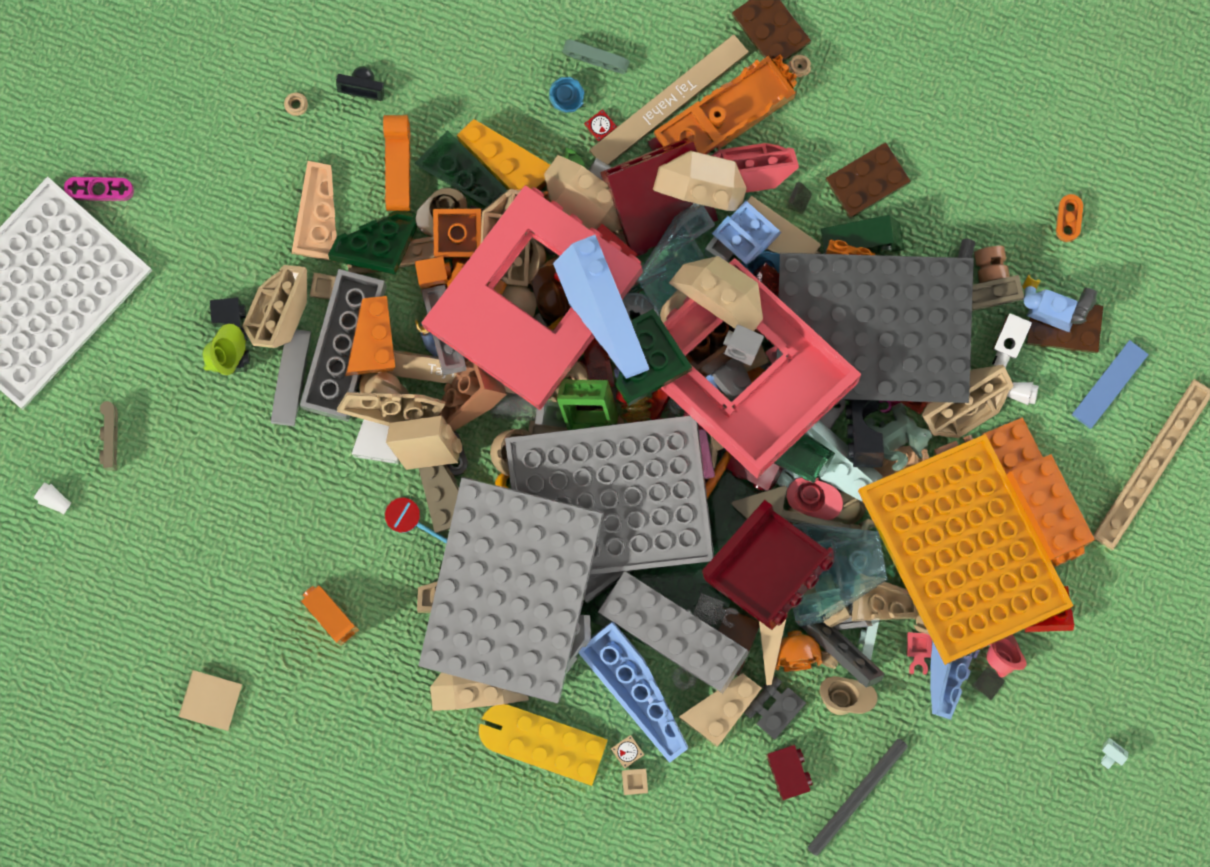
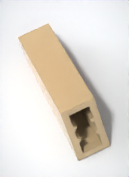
M753 196L749 198L747 202L781 231V234L765 251L777 254H821L819 252L821 246L819 242Z

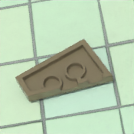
M447 464L419 468L435 533L449 530L459 491L456 479Z

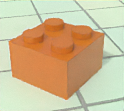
M433 209L434 258L443 256L444 259L470 258L481 244V209Z

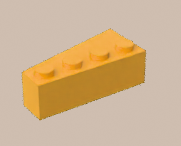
M473 119L457 134L458 142L507 191L509 189L522 190L525 185L530 189L535 187L541 191L547 185L544 173L549 168V163L477 120Z

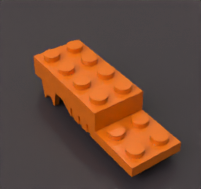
M781 54L774 59L767 56L760 62L757 59L752 65L745 67L738 77L721 85L719 89L717 88L710 95H706L700 102H696L654 131V135L663 147L688 138L694 141L696 150L699 153L707 154L715 148L719 150L794 99L796 94L794 87L797 84V76L795 73L789 72V66L782 62L783 57Z
M1023 417L983 433L982 435L986 434L1054 568L1066 563L1068 560L1072 561L1085 554L1084 547L1095 539L1052 454L1045 457L1042 456Z

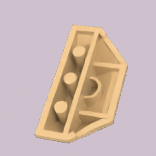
M689 151L669 163L659 166L653 187L654 191L684 201L726 211H736L742 205L747 189L735 161L694 151Z
M557 155L544 173L550 202L553 200L564 208L563 212L569 216L574 214L583 221L582 225L588 229L592 227L597 230L603 224L610 231H620L622 227L608 184L582 165Z
M509 189L482 211L481 243L521 190ZM530 241L501 278V281L507 285L528 286Z
M719 256L683 264L669 282L670 285L733 328H736L738 324L754 331L763 320L758 283Z
M284 265L279 269L278 273L271 276L258 288L242 326L253 346L276 348L291 342L307 304L306 267Z
M997 365L972 369L970 371L969 403L928 402L922 416L931 434L934 436L960 438L998 414L1007 398L1008 392L1013 387L1005 366Z
M441 673L430 686L433 711L503 705L529 700L528 695L446 673Z

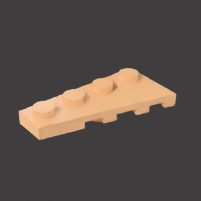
M308 161L291 254L331 261L328 254L337 237L331 165Z

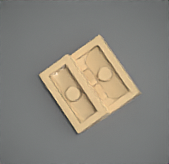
M192 670L178 717L228 731L242 684Z

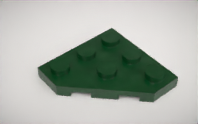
M393 211L389 213V217L377 222L375 219L359 226L358 231L348 235L343 233L337 236L328 254L329 260L396 275L418 227L416 214L405 211Z
M654 309L632 320V326L649 370L627 379L621 371L618 374L616 387L629 406L692 371L691 364Z

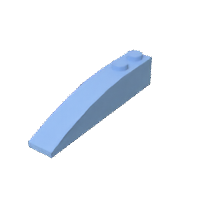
M596 235L572 243L553 263L570 306L576 311L585 326L593 333L599 344L603 346L626 379L649 370Z
M614 622L609 623L593 634L587 646L582 647L579 651L580 656L670 763L689 747L644 658Z
M932 641L930 683L932 714L951 720L962 694L961 684L965 679L968 680L971 672L968 667L972 658H977L980 650L944 665Z

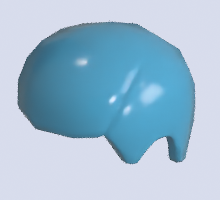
M560 77L552 83L549 90V100L555 109L563 113L575 112L583 105L584 89L578 80L572 77Z

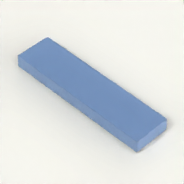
M1129 340L1071 415L1091 429L1149 354Z

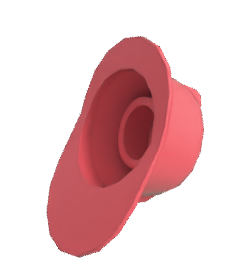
M797 478L787 489L786 497L788 504L793 509L807 516L833 520L842 510L843 500L839 491L832 485L815 478Z
M1010 635L990 645L987 652V661L995 669L999 677H1005L1014 670H1023L1026 667V659L1014 635Z

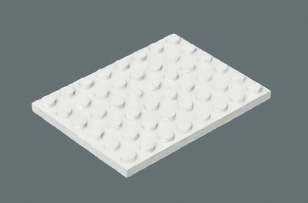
M49 177L34 190L0 227V390L22 410L152 271L149 266Z

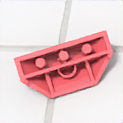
M769 143L720 149L711 155L736 162L747 187L746 193L775 189L799 168L794 148H784Z

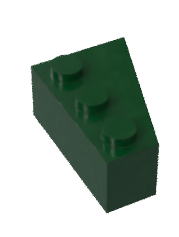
M891 215L821 228L824 254L830 240H841L856 248L864 247L876 254L904 250L900 222Z

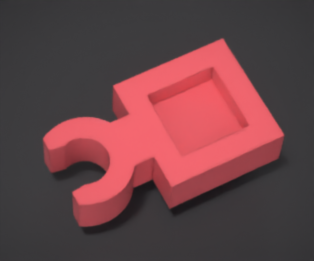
M908 632L906 657H913V662L909 666V673L914 674V667L920 665L923 668L922 674L926 675L928 666L924 662V658H931L932 639L928 634Z

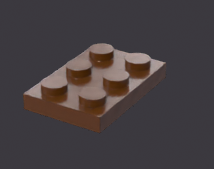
M749 0L732 12V17L764 58L769 56L771 59H774L781 54L783 57L782 62H785L811 43L810 38L780 0Z
M886 142L825 179L850 219L911 182Z
M1094 305L1085 318L1087 321L1082 324H1072L1070 332L1029 317V322H1032L1027 333L1026 345L1097 354L1099 352L1103 306Z

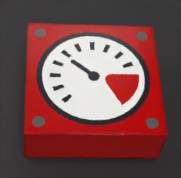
M603 109L584 123V126L598 142L617 128Z

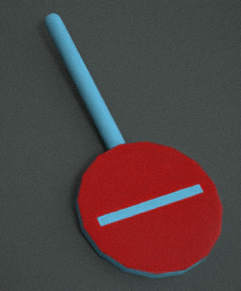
M405 497L397 498L387 506L385 521L393 531L407 533L417 526L447 543V538L435 533V531L419 522L420 510L411 499Z

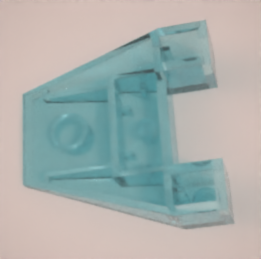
M694 203L674 217L643 265V273L637 280L660 318L663 305L677 290L669 284L671 279L683 264L706 259L694 239L714 227L715 224L705 207L701 204Z
M809 523L793 525L828 550L831 547L834 553L832 567L828 571H823L818 577L819 580L815 585L816 593L803 595L800 604L795 608L793 607L795 621L799 627L826 621L888 580L878 531Z

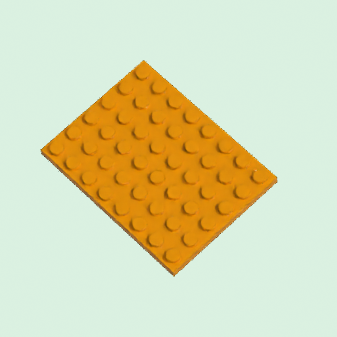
M986 434L861 487L858 490L944 665L1073 607Z

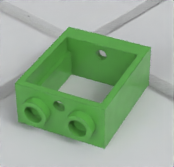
M563 379L560 383L557 401L567 430L617 425L619 413L608 380ZM576 405H601L604 411L577 410Z

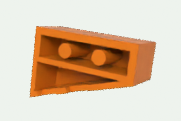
M387 296L362 299L345 376L387 372L395 369Z

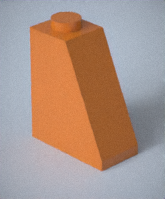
M320 585L316 588L314 586L310 587L303 594L305 598L301 602L340 646L359 631Z

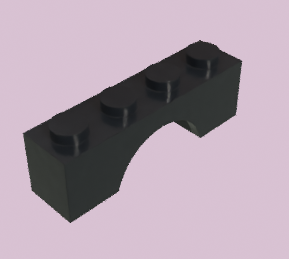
M845 399V401H849V405H846V420H850V424H847V439H851L852 442L848 443V458H853V467L882 468L884 457L883 433L874 431L863 420L867 415L878 411L879 400Z

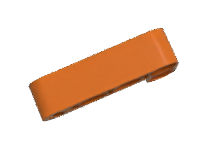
M384 115L386 211H410L408 115Z

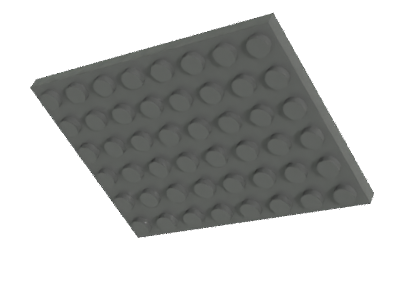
M780 253L778 298L861 373L858 384L842 399L969 403L974 258ZM777 349L778 359L783 355L779 349Z

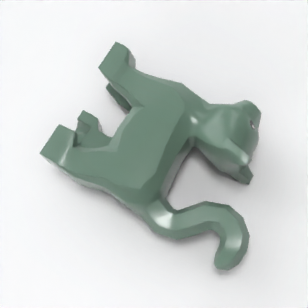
M901 402L891 407L895 421L887 425L882 421L879 427L873 426L875 421L872 418L864 421L874 431L883 433L884 458L889 461H897L892 466L894 471L904 469L908 462L907 455L896 450L909 442L918 458L922 459L921 451L932 438L930 430L917 427L914 420L905 414L906 410Z

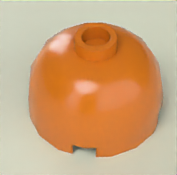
M802 631L788 632V636L781 640L775 669L779 671L780 667H784L785 672L811 669V664L817 662V666H820L823 663L819 644L813 637L803 635Z

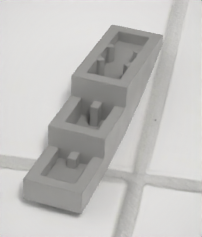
M296 329L291 342L284 344L271 416L272 424L295 427L303 391V379L307 366L311 331Z

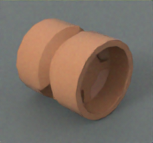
M992 246L974 252L976 266L980 267L978 271L979 283L1010 277L1008 266L1004 265V262L1007 260L1004 246Z

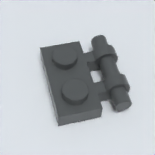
M776 676L772 680V685L764 684L762 687L763 691L756 699H753L744 712L750 719L756 713L760 714L762 718L756 725L774 740L806 704L788 687L782 694L779 693L776 689L782 681ZM772 696L776 701L767 711L763 704Z

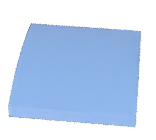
M745 201L731 217L727 216L712 234L747 265L759 256L781 234V231L751 204Z

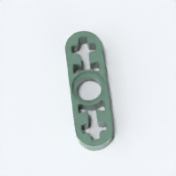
M566 40L562 50L569 57L620 74H626L630 63L624 57L574 40Z

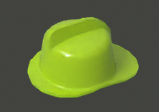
M229 323L223 325L217 331L213 340L206 344L202 353L205 363L203 366L204 370L219 372L226 376L233 374L245 351L246 341L239 327Z

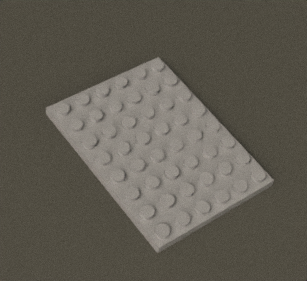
M691 416L505 438L511 489L604 513L590 575L709 562L714 558L698 423Z
M462 477L419 666L559 703L604 513Z

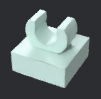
M1108 738L1103 744L1102 751L1106 754L1101 759V764L1107 769L1115 761L1122 766L1128 759L1129 752L1112 739Z

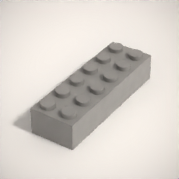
M338 269L300 403V407L303 410L349 422L350 415L337 412V407L347 392L357 393L362 374L345 376L360 304L363 298L384 296L387 288L385 281Z
M625 571L598 611L603 617L614 622L618 627L722 694L749 654L747 649Z

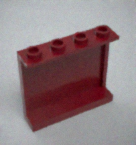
M688 138L681 139L600 172L602 180L608 184L627 245L638 256L647 253L648 249L654 246H665L669 244V240L676 237H687L693 230L709 228L713 222L718 221L714 207L684 201L653 190L659 166L667 164L689 151L697 152L694 141Z
M764 500L707 564L702 573L705 581L769 629L773 630L776 625L780 626L786 620L787 613L792 607L795 608L800 604L803 594L817 584L821 573L828 571L832 567L834 553L831 547L828 550L774 512L772 504Z

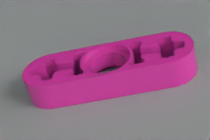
M71 177L65 182L64 191L73 200L127 201L133 196L134 187L125 178ZM75 183H77L79 187L87 188L89 194L86 195L87 192L85 190H77V193L74 194L70 188H73ZM97 183L105 185V191L101 195L93 193V187ZM112 183L111 186L113 188H121V184H124L128 191H124V195H121L119 191L111 190L109 184Z

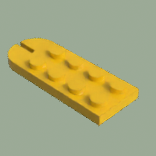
M507 704L490 707L480 718L502 726L500 731L479 723V738L487 749L592 786L608 741L607 739Z

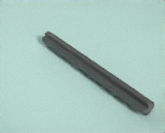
M897 739L809 844L807 849L813 855L817 856L908 748V745L903 740Z

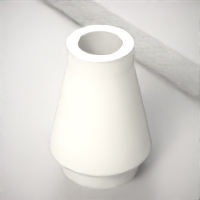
M1012 382L1013 387L1008 392L1007 397L1028 406L1029 403H1036L1039 386L1033 385V382Z
M45 482L34 497V499L38 500V504L56 510L63 515L72 503L52 484L48 485Z

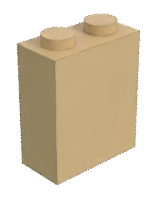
M442 416L389 424L386 443L406 470L458 463L459 454L462 452L461 440L457 438L451 426L447 424Z

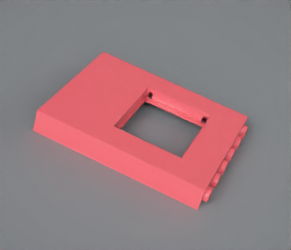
M525 185L421 323L424 329L534 407L541 410L595 336L585 326L572 307L554 331H552L494 290L495 286L532 237L560 256L572 243L596 235L622 300L641 276L643 269L638 258L631 254L629 256L621 252L622 248L613 241L608 243L601 238L602 234L592 227L588 229L583 226V221L574 214L569 216L563 212L564 208L553 200L551 202L543 198L544 194L535 187L530 189Z
M734 258L729 264L758 283L763 320L756 329L779 349L783 355L732 402L693 366L691 372L665 385L661 389L758 479L858 384L861 373ZM688 296L683 302L684 305L679 309H673L667 315V320L663 323L685 356L723 322V320Z

